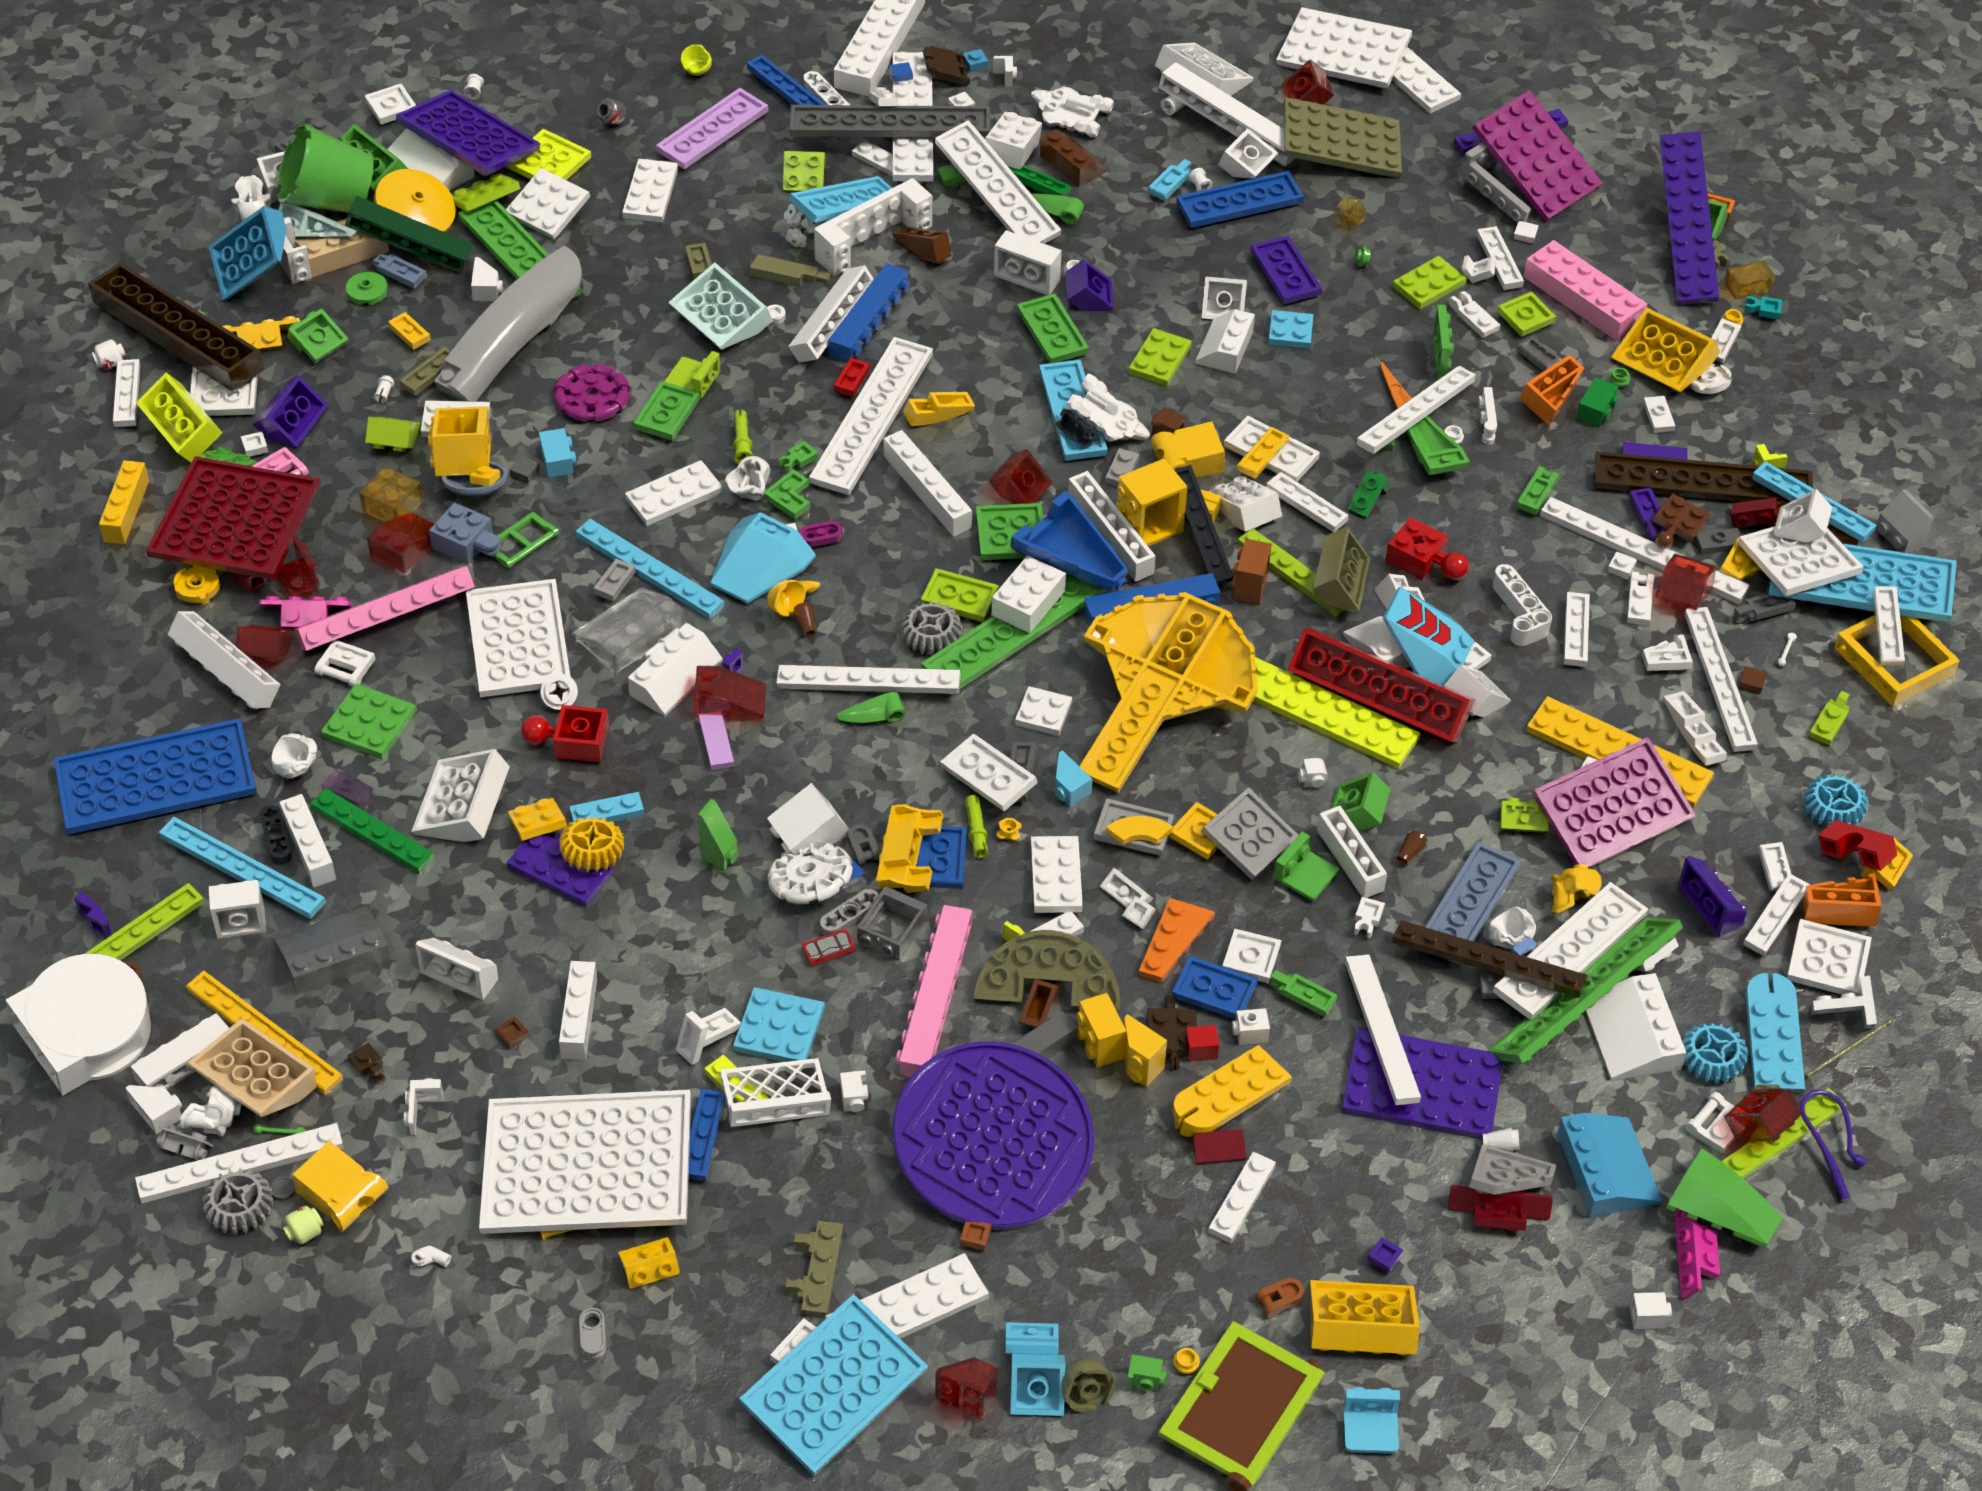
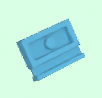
M1006 1322L1005 1353L1058 1355V1324Z

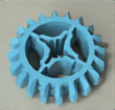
M1835 773L1831 777L1827 774H1824L1822 778L1817 776L1808 785L1804 794L1806 814L1811 815V821L1818 820L1819 826L1824 824L1828 827L1834 820L1857 825L1861 823L1868 809L1866 790L1861 789L1860 783L1854 784L1853 778L1845 779L1844 774L1841 777H1837Z
M1712 1021L1707 1026L1702 1022L1699 1027L1693 1026L1690 1031H1687L1682 1040L1686 1050L1683 1066L1688 1067V1073L1695 1072L1696 1079L1703 1077L1705 1083L1713 1080L1716 1085L1721 1080L1726 1084L1729 1079L1734 1080L1738 1074L1740 1075L1743 1072L1744 1066L1747 1063L1748 1048L1745 1047V1040L1739 1039V1032L1732 1033V1027L1723 1028L1722 1023L1715 1026ZM1699 1044H1702V1045H1703V1046H1701V1049H1697V1050H1696L1695 1047H1696L1697 1045H1699ZM1731 1056L1732 1059L1726 1062L1727 1057Z

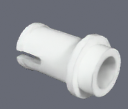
M387 375L379 378L377 382L378 387L373 398L378 403L380 397H382L381 403H385L390 390L394 388V380Z

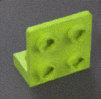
M784 151L783 190L800 192L823 187L824 167L826 164L825 152Z
M711 351L709 356L704 358L702 362L681 357L664 382L699 392L700 399H702L720 373L719 353Z

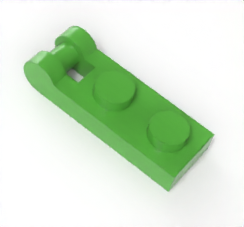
M1539 466L1517 501L1516 508L1537 515L1554 485L1557 484L1560 473L1555 471L1551 473L1546 471L1545 467Z

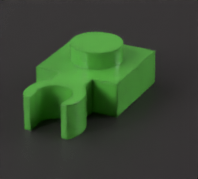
M803 441L787 450L788 456H782L778 461L779 467L784 465V471L789 472L796 465L802 468L817 460L818 453L806 441Z

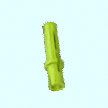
M970 795L965 799L970 827L969 840L972 842L974 857L976 858L978 854V859H982L988 856L986 844L988 835L983 825L980 798Z

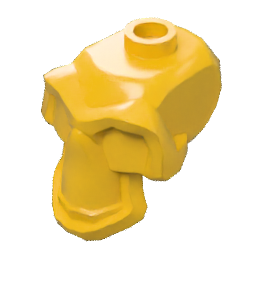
M1578 864L1574 865V868L1562 871L1560 874L1551 875L1553 881L1552 895L1554 896L1551 909L1552 915L1574 906V899H1592L1597 895L1602 884L1600 874L1594 869H1588V865Z

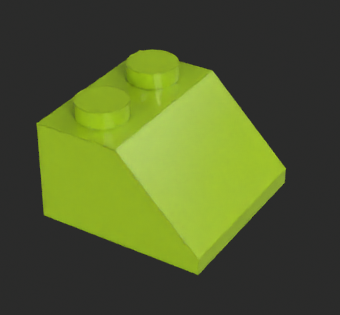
M368 417L365 443H372V448L385 449V445L393 446V451L406 452V448L414 447L422 422L386 417Z

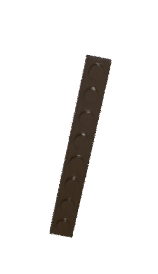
M1402 920L1393 935L1394 944L1577 998L1580 997L1587 980V974Z

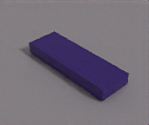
M1623 442L1622 454L1688 460L1687 448Z

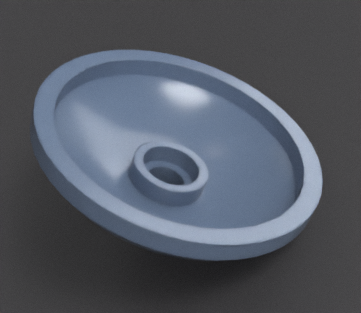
M490 461L489 467L500 470V478L490 487L471 484L470 475L442 476V483L447 489L456 494L467 497H481L500 489L508 480V471L503 465Z

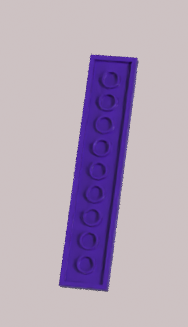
M1701 132L1660 135L1677 305L1718 302L1719 290Z

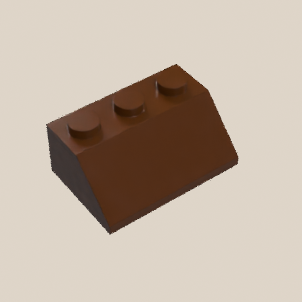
M1055 129L1041 137L1040 156L1078 187L1109 171V167L1069 135Z

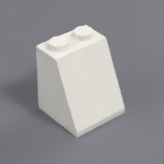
M812 783L767 818L772 824L769 828L777 839L781 837L784 841L781 846L787 853H793L794 855L799 854L800 849L803 851L811 846L812 843L813 846L815 842L834 844L848 837L849 828L830 802Z

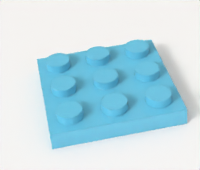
M754 987L733 1045V1051L780 1062L807 1060L825 1009V1002Z

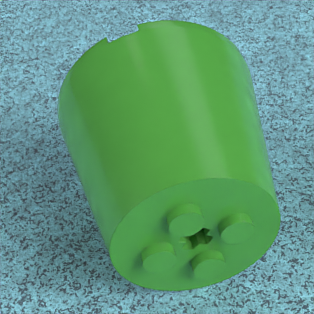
M300 123L293 131L294 135H296L293 142L288 141L280 165L277 187L281 188V193L277 195L279 202L348 213L356 196L367 199L373 176L372 156L308 124Z

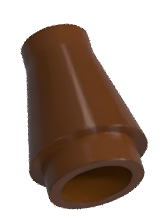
M807 602L797 604L793 608V617L803 631L804 636L812 637L817 633L814 608Z
M1416 830L1407 833L1402 847L1396 856L1397 861L1407 866L1411 860L1426 849V843L1428 842L1426 836Z

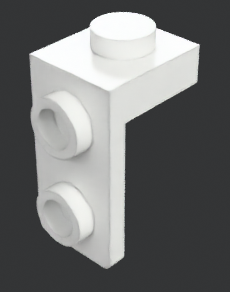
M441 1079L410 1080V1090L405 1091L406 1106L409 1105V1111L404 1112V1126L409 1127L410 1135H416L418 1102L443 1101Z

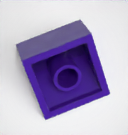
M1085 259L1066 271L1067 301L1072 306L1077 307L1081 311H1111L1114 309L1112 280Z

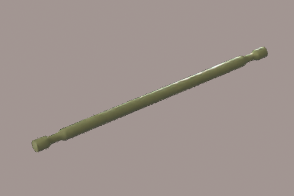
M1890 1018L1886 1023L1879 1025L1815 1067L1812 1071L1807 1072L1805 1077L1809 1078L1815 1072L1820 1071L1884 1029L1887 1025L1892 1024L1893 1020Z

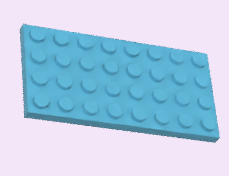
M1843 544L1863 565L1862 574L1785 596L1772 580L1770 581L1768 595L1867 611H1875L1874 587H1897L1900 615L1950 623L1957 561Z

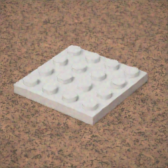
M1775 527L1739 537L1738 544L1785 596L1859 575L1863 572V565L1828 528L1822 538L1814 539L1808 543L1776 537L1773 534Z

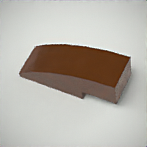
M1035 979L1019 1023L1037 1028L1046 1022L1056 1005L1065 981Z

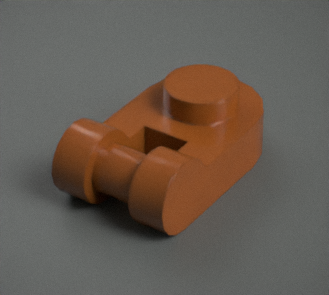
M1287 1278L1259 1290L1255 1294V1298L1258 1303L1263 1304L1265 1307L1264 1312L1266 1316L1273 1318L1281 1311L1299 1304L1303 1299L1304 1287L1299 1280ZM1277 1295L1279 1300L1273 1302L1271 1297Z

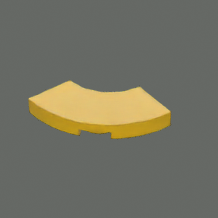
M1148 816L1122 818L1106 827V833L1122 845L1134 840H1146L1157 845L1173 832L1172 825Z

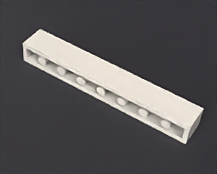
M1176 62L1162 72L1159 89L1236 137H1239L1248 128L1278 152V155L1273 160L1286 167L1295 159L1284 156V129Z

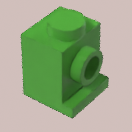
M1132 1354L1126 1390L1132 1391V1387H1137L1143 1391H1159V1386L1165 1387L1167 1371L1162 1370L1163 1360Z

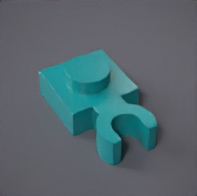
M1747 296L1745 312H1759L1760 317L1779 320L1783 300L1763 296L1761 300H1758L1753 296Z

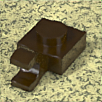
M370 1043L347 1055L349 1062L361 1076L369 1073L377 1084L386 1079L382 1074L384 1072L381 1066L383 1064L382 1058Z

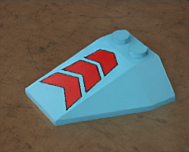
M1402 587L1397 588L1383 617V621L1413 672L1441 685H1445L1459 666L1464 664L1474 643L1470 635L1451 616Z

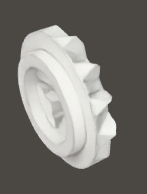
M552 674L542 683L541 697L544 703L554 710H560L562 705H573L577 698V685L566 674ZM556 683H558L561 689L567 690L563 693L562 701H560L558 695L551 694L556 691Z

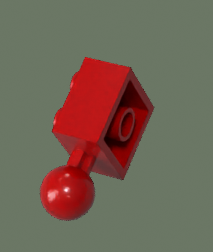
M1411 517L1389 541L1385 562L1421 580L1426 578L1436 564L1441 566V571L1446 578L1454 581L1464 578L1469 571V561L1463 554L1452 552L1445 555L1448 541L1447 535Z
M562 705L556 726L549 725L548 721L541 716H530L522 723L521 735L527 743L532 745H540L548 738H552L555 758L601 763L609 731L608 709Z

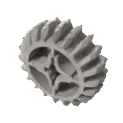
M932 601L929 604L921 602L920 606L913 605V608L907 609L906 615H903L901 625L903 641H906L907 647H912L914 652L920 650L922 655L925 652H929L932 656L934 652H939L960 638L962 625L960 624L959 615H956L955 609H950L948 604L942 606L940 602L937 604H933Z
M239 1168L237 1173H233L229 1169L228 1175L224 1176L219 1173V1180L211 1179V1187H205L206 1195L202 1199L204 1214H206L207 1221L210 1224L213 1223L216 1230L222 1228L225 1234L231 1229L235 1235L238 1230L242 1229L247 1234L249 1227L257 1229V1222L265 1223V1216L270 1215V1207L273 1206L272 1189L268 1181L263 1179L260 1173L254 1174L251 1169L246 1173L241 1168Z

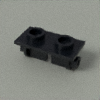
M1068 409L1061 411V420L1056 422L1055 425L1083 448L1100 438L1094 432L1093 427H1089L1082 420H1079L1072 411Z

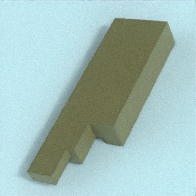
M757 254L750 266V276L798 287L801 286L803 280L814 283L816 281L828 283L831 277L830 272L821 271L819 267Z

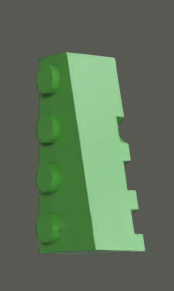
M353 124L341 137L343 142L372 156L373 176L370 186L374 191H376L381 179L387 174L400 169H408L398 157L356 124Z

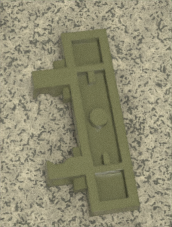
M818 1221L816 1233H795L794 1250L798 1248L804 1249L811 1256L807 1277L803 1276V1280L800 1278L797 1280L787 1278L785 1294L797 1296V1299L803 1301L801 1315L825 1318L828 1315L843 1234L842 1223Z

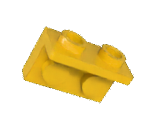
M1895 838L1897 856L1881 871L1865 867L1860 876L1866 878L1868 874L1875 873L1876 879L1888 890L1895 887L1913 857V854Z
M668 1237L618 1252L620 1262L627 1276L628 1285L631 1289L679 1274L676 1253Z

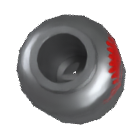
M606 98L599 103L597 116L602 123L614 126L619 125L626 117V107L620 100Z

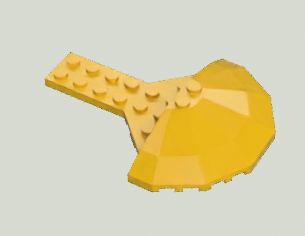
M1183 592L1174 596L1158 594V597L1145 598L1143 595L1132 598L1131 602L1123 606L1118 605L1104 616L1101 614L1094 619L1084 635V641L1107 657L1121 700L1079 767L1092 778L1093 782L1119 793L1164 720L1211 707L1246 713L1258 693L1255 651L1253 644L1245 637L1243 630L1235 623L1229 611Z

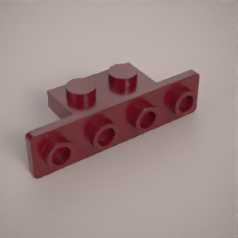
M1451 1185L1448 1209L1473 1212L1474 1225L1489 1229L1494 1227L1509 1231H1526L1527 1218L1550 1219L1553 1197L1551 1195L1514 1191L1495 1195L1490 1193L1484 1194L1467 1186Z

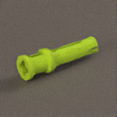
M739 410L733 414L736 439L733 442V448L736 451L734 461L738 465L745 457L753 456V453L750 451L752 449V441L748 438L747 412L741 410L742 416H739Z

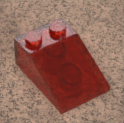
M412 512L384 522L367 537L369 554L377 560L406 573L432 547L429 530L434 526V523Z
M697 666L694 689L695 717H699V715H722L723 718H764L766 683L721 666Z

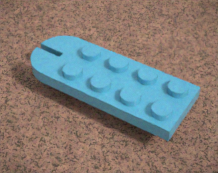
M1768 973L1758 974L1751 979L1745 993L1753 1091L1803 1093L1805 1082L1795 987L1789 979L1780 974L1772 973L1769 982Z

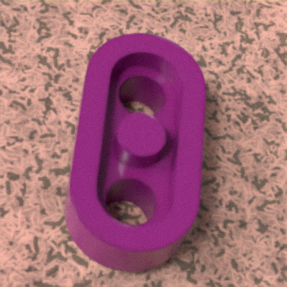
M827 521L804 526L800 529L799 533L810 547H816L841 540L843 528L836 521Z

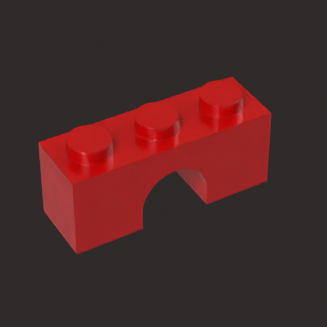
M1834 820L1818 835L1822 854L1842 860L1849 853L1858 851L1861 865L1881 871L1897 856L1894 836L1842 821Z

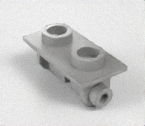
M171 1124L168 1128L159 1126V1129L164 1131L163 1136L160 1135L157 1139V1145H160L161 1149L178 1154L181 1145H184L181 1155L198 1161L205 1159L207 1155L206 1145L213 1147V1144L205 1141L207 1136L192 1132L190 1136L183 1134V1128Z

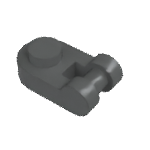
M862 824L852 826L848 831V841L854 853L856 863L862 865L867 860H879L880 850L870 828ZM869 847L868 851H862V848Z

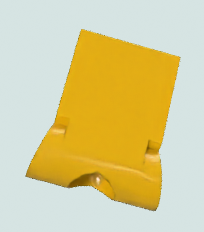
M1212 421L1175 430L1173 434L1170 432H1159L1151 438V444L1159 460L1165 458L1174 470L1191 465L1196 477L1224 472L1225 451Z
M328 1141L292 1174L296 1193L326 1216L331 1217L341 1232H344L358 1219L364 1209L375 1203L389 1188L384 1179L372 1172L364 1171L362 1166L331 1141Z

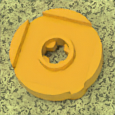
M195 565L187 570L186 567L181 569L175 575L173 581L177 598L200 605L209 603L210 598L214 597L220 588L219 577L214 569Z

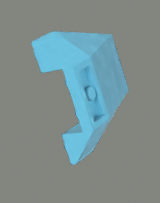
M759 512L742 518L730 531L710 584L748 604L770 591L777 583L789 580L803 572L815 559L816 554L797 530Z

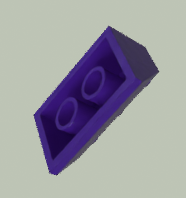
M297 375L282 385L252 425L259 432H262L268 440L296 448L329 404Z
M1687 856L1678 883L1680 890L1718 937L1743 927L1747 914L1743 904L1736 900L1729 887L1722 883L1715 870L1711 869L1705 861Z

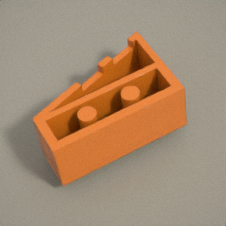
M1569 354L1527 382L1520 400L1550 426L1578 384L1584 367Z
M1875 873L1868 874V877L1864 879L1847 878V882L1837 884L1834 881L1808 885L1806 886L1801 905L1803 920L1818 924L1870 927L1877 926L1882 907Z

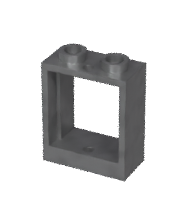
M885 886L857 926V941L865 947L874 948L888 957L900 960L927 920V904ZM885 910L912 921L899 941H895L872 930Z

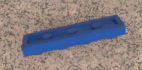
M701 1089L690 1132L688 1178L690 1180L707 1181L726 1100L725 1094L722 1091Z

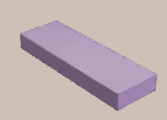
M721 709L698 713L711 770L734 767V760Z

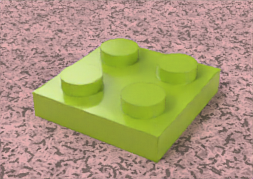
M1532 291L1499 305L1497 312L1521 337L1553 324L1556 320V316Z

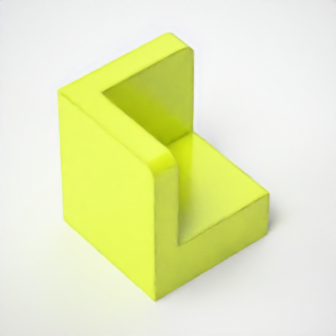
M1765 444L1756 445L1752 461L1755 466H1761L1766 461L1777 468H1785L1788 457L1786 454H1769Z

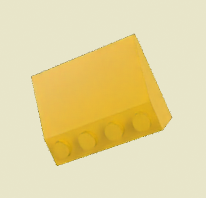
M1646 307L1613 353L1611 359L1681 392L1709 369L1719 355L1720 350L1714 339Z
M1310 1280L1311 1348L1321 1351L1344 1350L1346 1352L1365 1351L1374 1354H1417L1420 1325L1414 1286Z

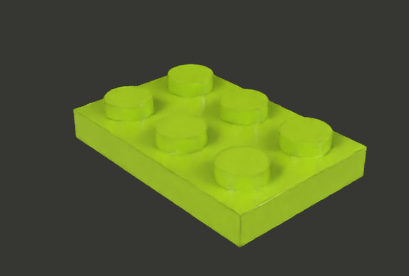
M497 173L491 175L490 179L473 183L472 187L456 190L452 196L455 206L468 212L521 188L517 180Z
M1437 256L1394 280L1393 288L1421 310L1465 285L1467 278L1443 258Z
M1153 328L1131 363L1128 374L1167 387L1190 350L1192 340Z
M936 568L921 598V602L924 604H929L930 601L933 604L940 602L942 606L948 604L950 609H955L956 615L985 622L992 607V597L999 590V585Z

